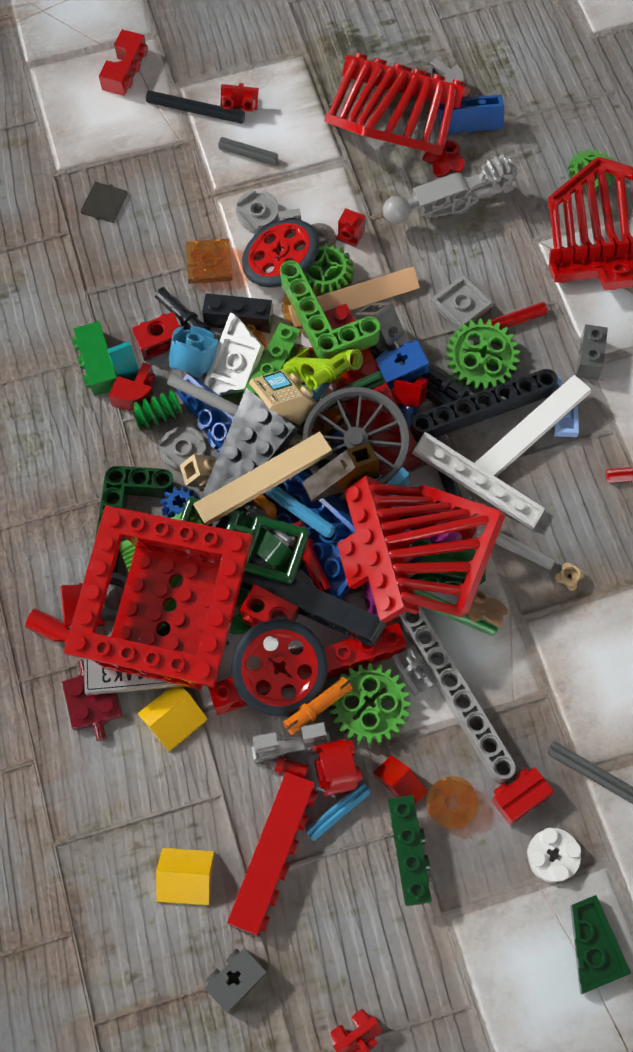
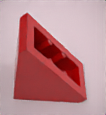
M392 755L373 772L395 797L412 795L416 804L427 793L411 768Z

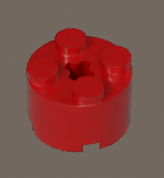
M339 739L314 745L313 754L318 753V760H314V766L320 788H326V791L323 793L324 796L327 797L356 790L358 782L362 781L360 767L354 764L355 747L352 740Z

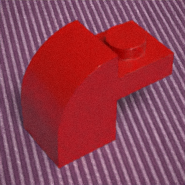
M142 363L135 381L117 376L109 394L113 407L132 411L134 410V402H137L141 407H143V399H146L149 404L151 403V397L154 396L152 387L156 379L151 364Z

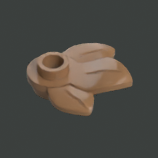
M477 590L467 615L473 622L484 618L499 628L503 622V615H507L508 610L499 600L487 597L483 591Z

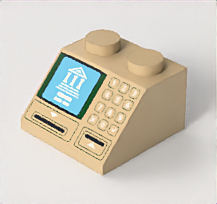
M283 370L253 378L249 382L270 410L299 426L307 419L309 413L317 404L312 397L314 393L302 385L303 380L293 372L288 374Z

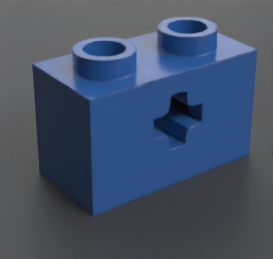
M418 340L413 342L407 341L400 345L398 349L385 351L375 359L389 389L394 388L396 380L408 382L430 372L429 362Z

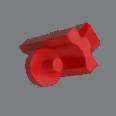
M239 83V86L221 84L220 106H223V109L230 110L232 108H241L248 112L258 110L259 88L245 87L244 83Z
M360 1009L351 1018L357 1026L354 1031L348 1034L343 1025H340L330 1032L335 1044L333 1048L336 1052H370V1050L378 1045L375 1037L383 1031L374 1016L370 1017L363 1009Z

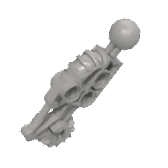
M504 154L499 157L494 156L493 159L487 160V163L481 166L482 172L475 176L463 177L461 173H454L413 188L412 198L405 199L400 196H392L383 205L384 218L390 223L400 224L406 221L410 212L418 210L420 216L426 218L444 217L447 214L461 215L470 206L478 203L479 198L487 195L491 196L502 191L504 193L512 191L514 187L511 182H514L515 177L518 175L515 163L509 156Z

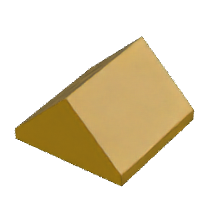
M183 687L168 688L138 713L139 717L168 752L208 720L191 695Z
M162 848L156 869V902L209 906L214 851Z

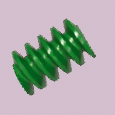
M169 390V398L164 393H161L160 401L155 396H152L151 404L146 399H143V407L134 402V410H132L140 432L142 431V424H145L148 429L151 428L152 420L158 426L160 418L168 422L169 414L174 419H177V412L179 411L183 416L178 398L172 390Z

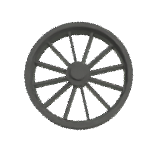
M344 388L325 396L309 413L304 425L303 441L314 435L312 434L313 427L319 418L344 436L323 435L328 442L344 443L333 448V454L369 442L371 446L400 449L399 456L394 465L375 452L379 461L390 468L385 475L377 479L382 484H387L403 467L409 446L408 427L400 409L385 395L368 388ZM359 399L356 427L351 428L340 402ZM361 400H367L378 404L379 407L362 429L359 427ZM337 404L348 430H343L323 416L322 413L332 405ZM383 408L395 420V422L366 433V430ZM397 426L401 436V443L368 440ZM317 463L309 467L313 474L320 470Z

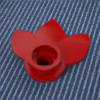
M446 140L443 156L425 152L422 157V161L433 164V173L436 177H444L451 170L461 172L465 165L464 158L460 155V148L453 140Z

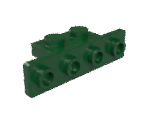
M409 795L388 799V808L405 906L430 903L432 899L427 871H430V862L428 855L423 853L422 845L426 844L424 829H419L414 797Z

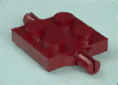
M80 659L78 663L81 674L75 678L62 681L71 726L74 731L86 727L94 728L96 741H104L107 739L104 725L110 720L123 717L117 693L86 695L84 662Z

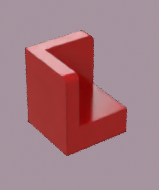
M419 377L414 383L396 380L393 390V397L396 403L419 408L426 400L428 379Z

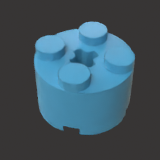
M183 326L175 329L169 353V366L172 369L190 372L194 377H202L205 372L209 371L214 361L218 339L215 340L214 334L211 331L201 327L191 326L190 330H183Z

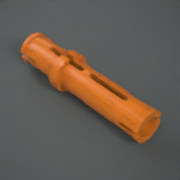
M344 677L340 678L339 681L310 703L301 705L298 712L283 721L285 728L295 723L287 731L294 735L301 727L308 722H314L317 715L352 691L350 683L343 689L340 688L348 680Z

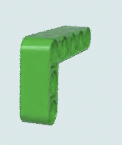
M291 260L281 265L282 287L318 358L331 359L343 350L358 349L361 351L378 343L380 339V322L374 317H365L332 330L300 265ZM371 330V331H374V332H372V333H367V332H365V331ZM324 347H331V349H328V350L323 349V348H324Z

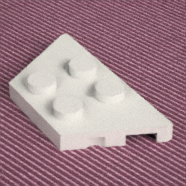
M233 313L229 314L214 361L204 382L205 385L219 396L245 391L265 348L238 316Z

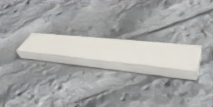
M573 375L477 460L475 464L497 477L591 393V389Z
M426 432L422 435L412 452L421 460L530 529L535 528L545 510L544 507Z

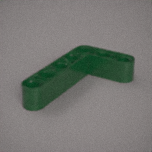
M110 467L104 477L96 536L105 505L126 509L128 495L165 497V491L172 494L173 487H176L172 473L167 469ZM122 478L120 482L113 483L114 479ZM140 479L146 480L142 484H136V482ZM162 481H169L165 486L159 485ZM119 499V501L116 504H109L111 500ZM120 550L118 551L113 573H117Z

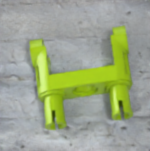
M302 347L298 355L287 361L281 370L288 374L292 372L297 374L310 390H316L324 383H332L349 370H358L362 365L363 356L358 349H347L331 359H320L312 347ZM308 352L310 353V358H306ZM351 354L353 355L352 365L350 363Z

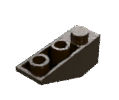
M366 442L345 450L303 481L302 484L311 502L344 491L365 476L372 479L379 478V459L370 443Z

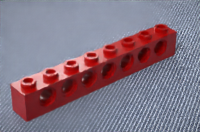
M399 623L385 627L375 647L368 646L353 638L323 647L328 662L326 680L349 673V668H352L354 671L358 670L359 664L364 668L369 663L373 665L391 659L395 654L406 650L407 645ZM284 661L273 663L275 674L282 672L291 677L284 668ZM307 664L301 665L297 670L298 676L302 679L309 678L312 673L311 667ZM232 677L216 682L215 688L208 686L217 716L248 706L238 694ZM266 680L259 681L256 684V691L262 695L267 694L270 691V683ZM286 684L282 687V689L294 686L291 684Z

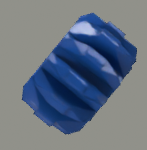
M184 485L180 491L173 487L172 494L165 491L166 499H162L160 502L163 507L161 513L167 518H172L182 513L186 500L189 497L200 498L195 496L193 489L187 491Z

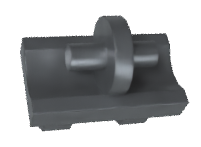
M414 645L392 656L394 663L414 696L437 684Z

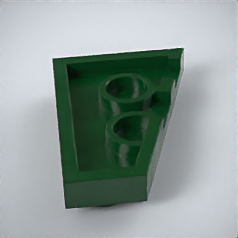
M597 895L572 904L570 909L580 995L632 974Z

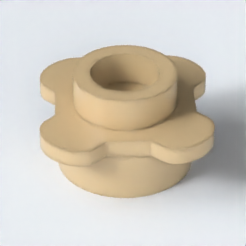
M564 563L561 572L556 574L555 580L557 583H563L567 586L568 590L572 591L577 588V583L583 579L584 573L577 566L571 563Z

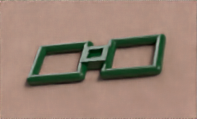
M189 497L186 500L180 520L189 522L195 508L193 504L201 499ZM235 509L225 515L230 517L226 527L227 530L248 533L253 536L245 572L292 584L310 535L309 529L260 515L254 518L250 529L238 525L241 517L240 510ZM262 526L299 536L287 573L250 563Z

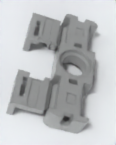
M324 722L301 727L303 737L277 742L275 732L254 736V747H251L254 764L279 757L284 758V756L292 757L306 754V752L313 751L314 745L331 742L329 732L325 731Z

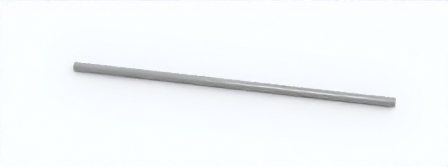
M171 374L167 381L168 385L227 414L235 416L238 405L174 374ZM295 434L289 441V444L295 446L303 441V437ZM332 454L322 460L329 463L339 454ZM477 526L476 534L479 536L483 535L486 526ZM500 532L495 544L551 570L556 560Z

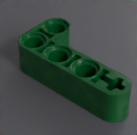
M237 508L241 512L238 525L251 529L254 520ZM230 517L222 525L224 528L227 527ZM261 528L253 552L274 570L287 573L293 551L265 528ZM301 560V562H300V565H299V568H298L297 573H298V572L300 571V569L304 566V563H303L302 560Z

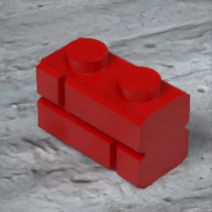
M535 767L530 771L527 768L522 769L514 776L516 781L509 786L505 782L493 791L495 796H493L491 801L510 826L554 793Z

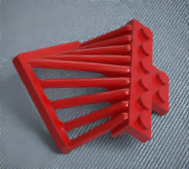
M356 53L355 57L346 55L341 75L344 78L329 112L326 113L324 122L362 136L443 156L453 108L460 109L463 96L468 97L470 93V88L464 87L466 82L453 79L452 83L446 82V77L433 74L431 78V73L415 68L411 72L412 68L394 63L393 67L387 66V61L375 58L374 62L367 60V55ZM352 79L356 81L338 117L336 116ZM363 83H367L348 118V115L354 105V102L361 90ZM375 85L378 86L370 101L368 102L367 106L365 107L364 111L362 112L361 116L359 117ZM386 89H389V91L387 92V94L385 95V97L383 98V100L371 116L372 112L374 111L384 92L386 91ZM398 92L404 93L385 131L375 129V126ZM411 97H418L403 136L393 134ZM430 100L432 103L421 140L413 139L411 137L425 101ZM444 104L445 109L437 145L429 143L439 106Z
M596 157L548 197L554 247L549 252L548 268L554 283L599 278L604 290L633 288V237L629 228L625 178L633 180L632 166ZM606 172L613 174L616 178L622 241H619L614 231ZM596 174L607 243H605L601 233L594 175ZM585 183L594 244L590 242L588 237L583 194L584 187L582 186ZM573 193H575L581 246H578L575 240L571 196ZM562 202L567 247L562 246L558 206Z
M365 476L346 488L344 493L355 533L337 543L348 587L356 589L369 581L380 621L387 623L406 611L417 614L419 612L418 606L460 618L467 615L505 519V513L423 484L419 487L382 484L375 479ZM387 494H395V495H407V496H386V495H387ZM392 506H406V507L391 508ZM430 514L425 516L398 520L400 517ZM442 522H448V523H444V524H439V525H435V526H430V527H426V528H421V529H417V530H412V531L404 532L405 530H407V529H409V528H414V527H419V526H425V525H431V524H437V523H442ZM481 525L486 526L483 535L476 539L405 548L418 539ZM476 549L473 560L469 562L407 563L418 556ZM417 573H468L465 582L458 586L409 578ZM421 590L457 595L459 597L456 605L416 595L414 591Z

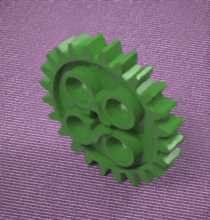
M479 319L477 325L472 320L469 322V327L462 324L461 331L457 329L454 331L453 335L455 337L450 336L448 341L450 345L446 347V351L450 352L445 357V360L450 361L447 368H454L451 376L459 375L458 383L465 380V387L473 384L474 391H477L479 386L486 390L489 385L492 388L497 386V383L500 385L505 383V380L510 381L512 378L510 373L515 374L517 370L515 366L520 362L519 359L515 358L519 356L520 351L514 350L518 342H511L514 334L506 335L508 328L505 327L500 330L499 322L495 326H491V319L487 321V324H483L482 319ZM474 339L479 345H471L468 340ZM491 344H497L501 349L494 350ZM470 360L475 366L469 367L464 361ZM493 365L497 371H490L486 366Z
M369 663L367 670H364L361 664H359L358 672L349 668V677L341 674V678H346L348 682L340 688L343 689L350 683L352 691L330 706L335 708L330 711V716H338L333 721L334 726L342 724L340 734L348 731L349 741L356 736L357 744L360 745L362 740L366 739L368 746L371 745L372 739H375L378 745H381V737L391 741L390 732L398 736L399 729L397 726L405 727L406 724L401 718H409L410 714L403 709H408L411 706L410 702L404 701L410 696L409 692H402L406 684H397L400 676L396 675L391 678V669L383 673L382 665H379L377 670H373L371 663ZM371 682L374 683L377 688L372 692H368L363 688L364 684ZM382 689H386V692L374 701V708L368 706L364 710L365 701L371 703ZM349 699H354L359 705L355 709H349L345 703ZM390 700L393 702L394 707L386 710L382 708L381 702ZM364 710L357 720L353 719L355 715ZM366 717H372L376 720V724L373 727H367L362 721Z

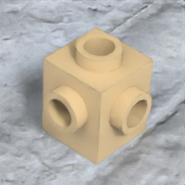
M193 454L183 462L180 468L185 486L204 490L216 458L205 456L204 454Z

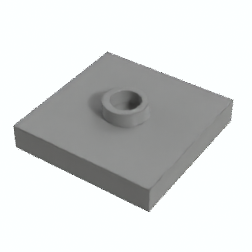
M464 274L430 299V304L459 331H461L462 324L468 327L470 320L476 321L492 309L494 304Z

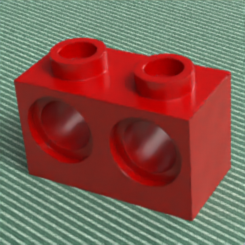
M254 584L240 608V613L243 621L249 626L254 627L264 621L273 620L277 616H283L295 622L299 616V607ZM255 605H262L264 607L258 613L251 610Z

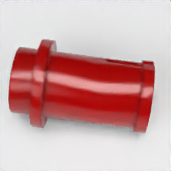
M287 756L278 758L275 772L279 773V776L285 775V772L305 779L308 764L305 765L286 759Z

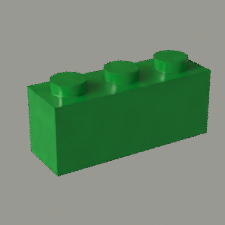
M100 321L73 328L76 337L72 338L75 351L80 350L81 356H78L77 359L81 370H86L87 375L83 376L86 388H91L94 396L110 392L117 376L108 354V346Z

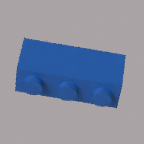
M502 95L462 98L460 109L453 108L448 134L504 129V102ZM440 104L438 109L439 129L443 119L444 104Z

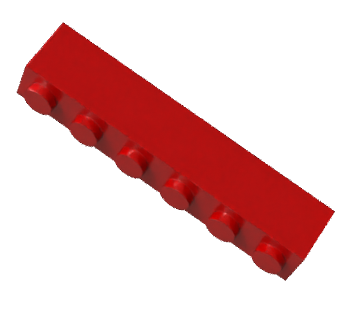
M285 772L228 918V925L259 937L260 931L265 933L270 921V917L267 916L270 905L275 907L280 895V891L276 890L279 881H285L290 868L289 865H286L289 855L294 856L299 845V840H296L299 830L304 831L309 816L305 815L308 805H314L318 791H315L314 782Z

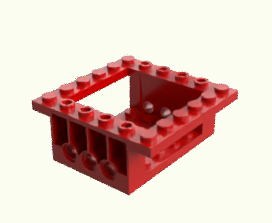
M105 505L63 653L91 660L101 667L112 671L201 690L202 685L215 688L253 536L248 533ZM122 537H126L135 546V551L110 637L97 634L96 630ZM175 576H182L183 584L178 588H173L171 586L172 579ZM171 599L176 600V609L172 612H167L165 610L166 602ZM165 623L170 624L171 630L169 634L160 636L158 633L159 627Z

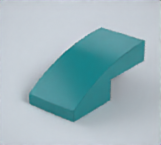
M127 341L107 349L116 376L135 381L139 367L130 342Z

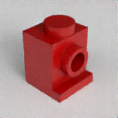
M345 208L338 221L336 240L357 247L365 231V215Z

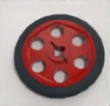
M300 219L276 221L262 228L249 241L243 253L242 265L246 277L252 283L262 287L282 286L280 267L284 262L290 260L297 262L303 273L307 272L314 263L319 251L320 242L317 231L309 223ZM296 233L294 237L287 239L289 234ZM276 238L272 243L266 244L269 239ZM300 245H306L304 249L296 251ZM265 255L263 259L256 261L258 256ZM274 267L270 273H265L268 268Z
M273 619L252 627L242 636L233 653L231 674L238 694L250 707L271 716H286L298 712L301 705L304 703L308 704L318 697L326 681L328 662L320 640L310 629L288 619ZM268 636H274L278 640V646L273 651H268L264 648L263 642ZM294 640L300 641L303 645V650L298 655L291 654L288 649L289 644ZM252 656H258L262 661L261 667L256 671L250 670L247 666V661ZM268 657L274 662L281 663L284 661V668L291 677L282 672L275 674V667L268 660ZM303 664L309 665L312 669L311 676L307 679H302L297 674L298 668ZM261 680L268 681L271 686L270 691L264 695L256 691V684ZM286 684L293 685L296 690L295 695L290 699H286L281 695V689Z

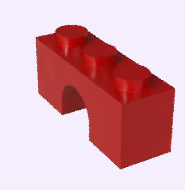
M121 29L114 43L117 59L121 61L111 62L106 60L99 74V80L102 90L125 96L128 88L132 87L135 74L140 70L143 57L147 56L148 45L143 34Z

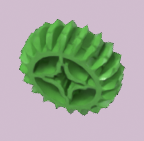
M326 242L324 246H319L318 255L314 263L304 273L315 297L349 287V284L353 281V261L350 259L349 253H344L343 247L336 249L335 243L331 247Z

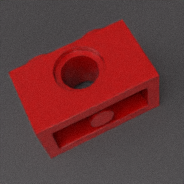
M174 312L162 314L156 319L141 322L131 328L144 361L170 351L173 331L180 327Z

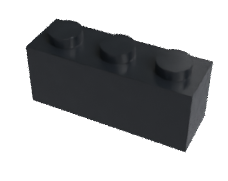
M205 293L202 310L204 324L206 323L214 328H225L229 314L233 313L238 316L250 331L271 333L274 315L272 300Z

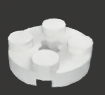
M546 828L537 833L530 841L527 848V858L532 872L541 880L550 883L562 882L572 877L579 868L581 847L568 832L558 828ZM557 849L559 851L558 855L561 856L560 861L556 859L554 862H551L547 850L553 851Z

